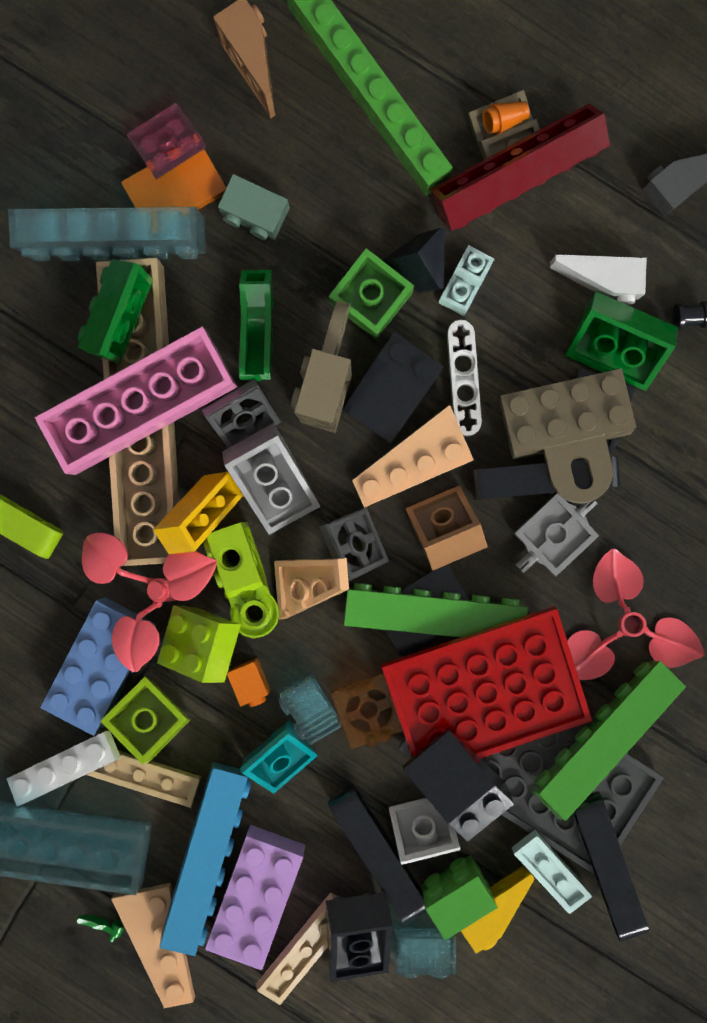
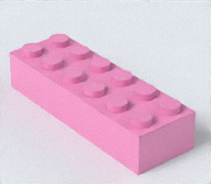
M202 326L38 415L35 419L64 473L77 475L237 388V385L209 333Z

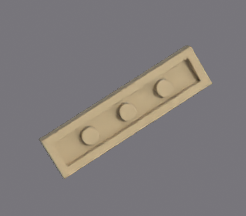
M119 750L120 759L86 774L189 808L193 805L202 777L154 761L142 765L134 755Z
M330 893L257 981L256 987L259 993L281 1005L328 948L326 900H332L337 897L336 895Z

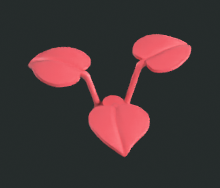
M107 533L90 534L83 543L82 567L85 575L91 581L100 584L109 583L118 573L121 576L148 584L147 594L153 601V604L138 613L136 619L129 616L120 618L112 632V646L117 658L128 670L138 672L155 655L160 640L155 625L148 620H142V618L154 609L160 608L162 602L186 601L196 597L211 579L217 565V560L197 551L169 554L163 565V573L166 578H148L120 568L128 558L127 549L120 539Z
M616 549L608 551L597 564L593 575V589L596 596L604 603L618 600L624 614L618 619V631L605 638L602 642L598 634L589 630L576 632L567 640L579 680L601 677L611 669L615 661V655L606 645L623 635L637 637L645 633L647 636L652 637L648 645L650 656L654 661H661L668 668L680 667L693 660L702 658L705 655L703 646L697 635L687 624L676 618H662L656 622L654 633L646 627V620L640 613L631 612L630 607H627L623 599H633L638 596L643 588L644 580L639 567Z

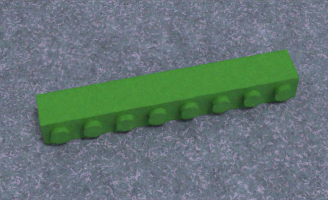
M287 0L288 8L423 194L427 196L431 193V188L450 179L453 167L332 0Z

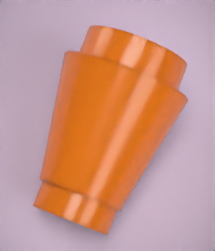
M525 101L490 104L482 113L485 130L489 134L499 135L524 120H528L530 116L529 106Z

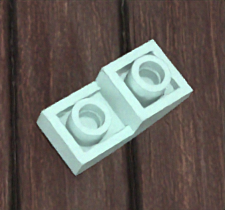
M468 245L438 303L465 316L494 258Z

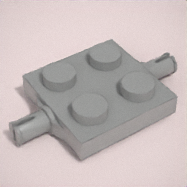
M555 493L514 532L528 552L515 564L522 573H525L535 562L544 565L556 577L599 537L585 517L597 505V502L594 500L589 503L579 504L576 507Z

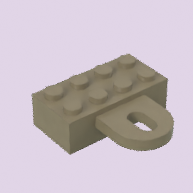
M338 300L335 305L322 351L312 349L311 356H305L303 359L300 375H302L304 381L302 388H295L291 406L295 410L294 413L302 424L336 433L352 378L351 359L338 356L351 303Z
M622 368L505 394L500 397V408L512 460L544 454L552 487L560 497L569 502L578 504L589 503L598 499L606 492L613 478V466L606 440L631 435L637 427ZM575 459H583L588 464L592 481L591 487L588 489H579L575 485L571 470V462Z

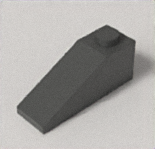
M707 154L674 161L665 169L660 165L647 176L650 182L642 191L664 217L707 183Z

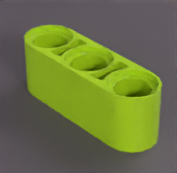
M0 494V534L30 552L49 559L64 532Z

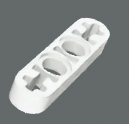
M458 320L452 323L447 331L452 411L463 436L468 437L479 431L482 422L476 342L473 326L466 320ZM458 327H462L463 332H468L469 336H465L463 345L464 348L470 346V351L462 349L453 352V348H459L458 337H453L452 334L457 331ZM459 356L468 357L471 361L470 370L466 372L458 371L455 367V359ZM467 385L472 388L473 398L470 401L465 402L458 398L457 390L460 386ZM475 405V410H469L470 420H475V425L470 427V431H466L465 426H460L459 423L465 418L464 410L459 412L458 406L468 407Z

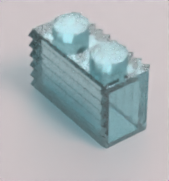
M312 672L281 689L279 694L281 699L278 702L286 715L292 714L297 723L294 725V729L302 741L307 739L308 743L312 745L341 727L342 721Z
M395 927L396 974H401L405 978H416L419 974H427L438 979L447 978L449 974L455 975L456 935L444 940L437 928Z

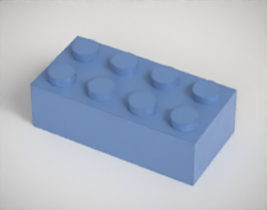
M106 597L96 600L40 708L93 736L104 727L100 721L114 708L132 673L119 661L112 646L113 628L120 618L129 616L136 619L137 614Z

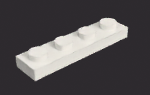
M108 730L7 778L16 806H20L106 766L121 757L112 734Z

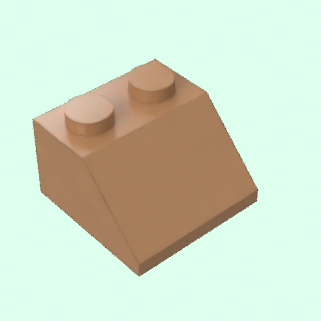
M460 485L405 508L432 570L488 547L481 523Z

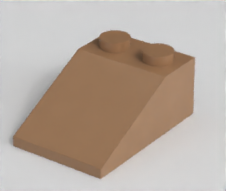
M237 0L213 16L221 46L271 119L275 116L265 43L267 33L262 25L264 18L255 4L250 6L247 0Z

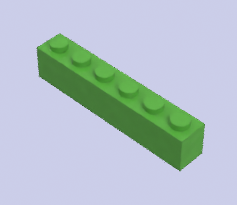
M354 583V588L349 587L346 593L343 623L344 626L464 637L526 616L528 607L520 605V599L503 597L500 603L490 602V596L472 595V600L460 599V593L443 592L442 597L431 596V590L413 589V594L401 593V587L384 586L383 591L371 590V584Z
M644 661L634 671L635 677L629 683L622 684L615 691L614 695L616 697L609 705H603L595 713L596 719L589 727L584 726L575 735L576 741L569 749L564 748L557 754L554 759L556 763L549 771L544 770L536 777L534 781L535 786L531 789V792L557 818L566 821L686 688L661 661Z

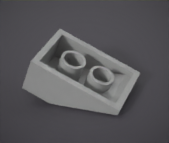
M274 423L222 451L224 466L269 535L320 507L317 498Z

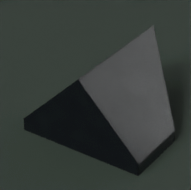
M437 228L418 234L382 259V261L412 283L414 290L419 293L443 289L445 229Z

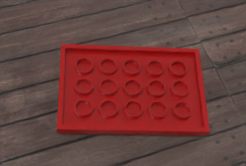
M555 606L381 664L412 757L447 728L479 758H483L592 721L562 622Z

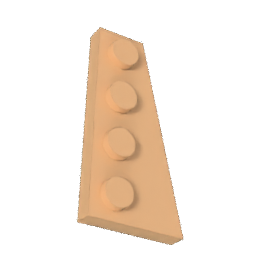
M451 406L446 407L352 480L364 508L474 460Z
M171 883L114 894L111 898L164 1008L193 1003L195 999L186 954L159 948L161 933L173 896Z

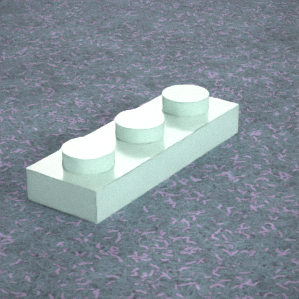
M536 830L512 847L514 855L569 914L593 897L590 889Z

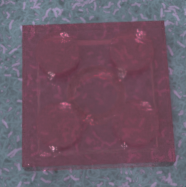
M174 103L126 134L155 179L160 178L206 148L203 139L177 103Z

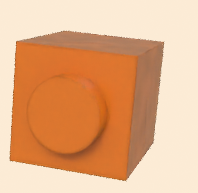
M257 657L229 669L227 676L240 707L246 704L254 707L266 701L265 696L269 694L271 689Z

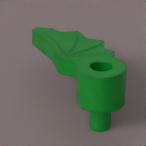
M85 913L84 916H78L75 921L96 930L106 931L110 934L108 939L110 942H114L115 938H119L125 929L122 922L116 920L111 925L107 920L95 914L89 915Z

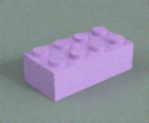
M250 825L205 950L259 970L263 969L300 868L305 844Z

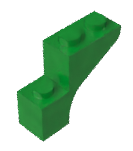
M242 270L239 282L241 303L240 380L250 381L255 379L256 382L270 380L274 352L272 270Z

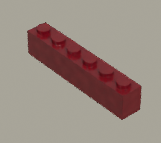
M588 103L431 188L430 191L441 221L451 231L462 228L479 216L492 212L503 203L518 198L529 189L544 184L553 176L570 170L577 163L596 156L601 150L610 146L605 114Z

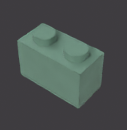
M233 174L218 209L226 223L237 228L241 224L251 229L250 233L262 240H266L267 237L276 240L290 207L288 199Z

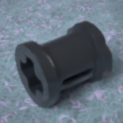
M701 301L699 305L683 306L681 303L674 305L672 319L673 325L678 327V331L683 330L684 327L692 326L707 328V301Z

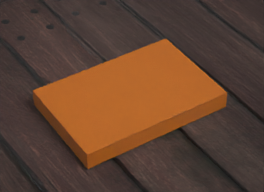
M198 138L121 182L152 236L220 198L226 190L225 184Z

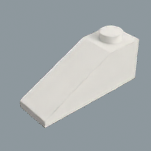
M555 255L550 261L551 269L593 292H599L626 305L634 304L635 300L645 295L647 258Z

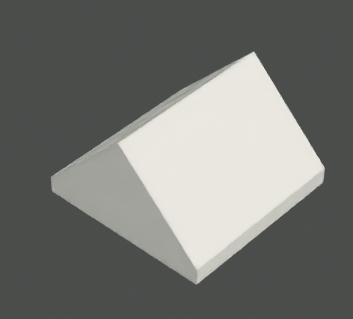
M427 798L389 807L401 865L460 850L456 831L444 820Z

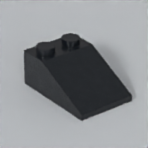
M394 332L343 408V411L391 444L437 379L444 366Z
M449 728L402 766L406 774L444 820L466 841L471 840L514 805L505 781Z
M367 892L360 896H338L332 900H326V932L330 982L389 973L393 925L386 892Z

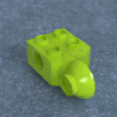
M248 521L211 532L207 537L208 541L204 542L207 556L217 560L216 566L218 570L214 571V576L218 587H224L225 598L229 600L231 621L241 624L239 633L243 636L259 638L269 634L277 625L279 609L278 604L269 591L267 576ZM231 549L238 552L240 556L238 565L233 564L229 560ZM249 606H259L263 611L262 619L253 620L248 615Z

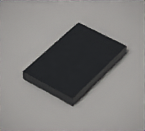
M448 564L431 570L401 589V593L413 594V589L431 590V596L442 597L443 592H454L461 594L460 599L470 600ZM385 630L401 657L415 653L441 636Z

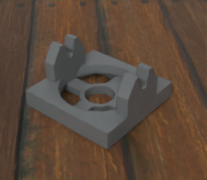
M255 379L202 409L204 416L227 448L273 423L275 425L281 423ZM245 399H253L260 402L251 408L241 407L239 404ZM231 408L234 412L231 420L222 424L221 416L223 412ZM245 413L251 414L247 422L236 423V419L240 415ZM262 413V415L260 416V418L258 419V421H257L256 423H254V422H255V419H256L255 416H257V415H259V414ZM236 428V429H239V430H241V431H231V430H233V429Z
M367 507L319 527L332 559L345 558V554L349 552L357 556L360 566L350 565L347 562L348 581L389 562ZM344 525L348 536L346 544L340 546L338 533ZM354 525H357L364 532V534L356 531ZM353 536L361 540L362 549L360 552L353 547ZM368 544L370 547L369 558L366 555Z

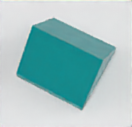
M288 720L244 758L240 771L274 794L314 760L318 754Z

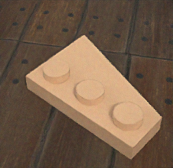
M347 558L274 561L279 620L289 618L349 589Z

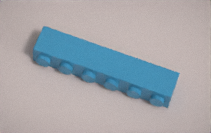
M212 762L161 933L159 948L195 956L198 945L204 946L208 927L204 926L207 916L212 917L217 901V898L213 897L215 887H221L225 875V868H222L224 857H230L234 844V839L230 838L233 827L238 828L243 810L239 809L242 798L247 799L251 787V781L247 780L248 777L242 774L239 768Z

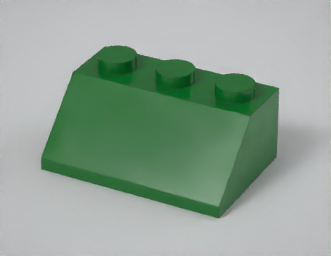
M112 259L109 267L106 266L103 269L100 277L102 286L98 296L95 295L90 302L89 313L91 314L87 325L84 324L78 334V342H80L78 348L89 354L121 365L153 279L139 264Z
M595 292L582 314L565 356L600 372L622 368L626 383L646 391L675 349L678 327L599 292Z

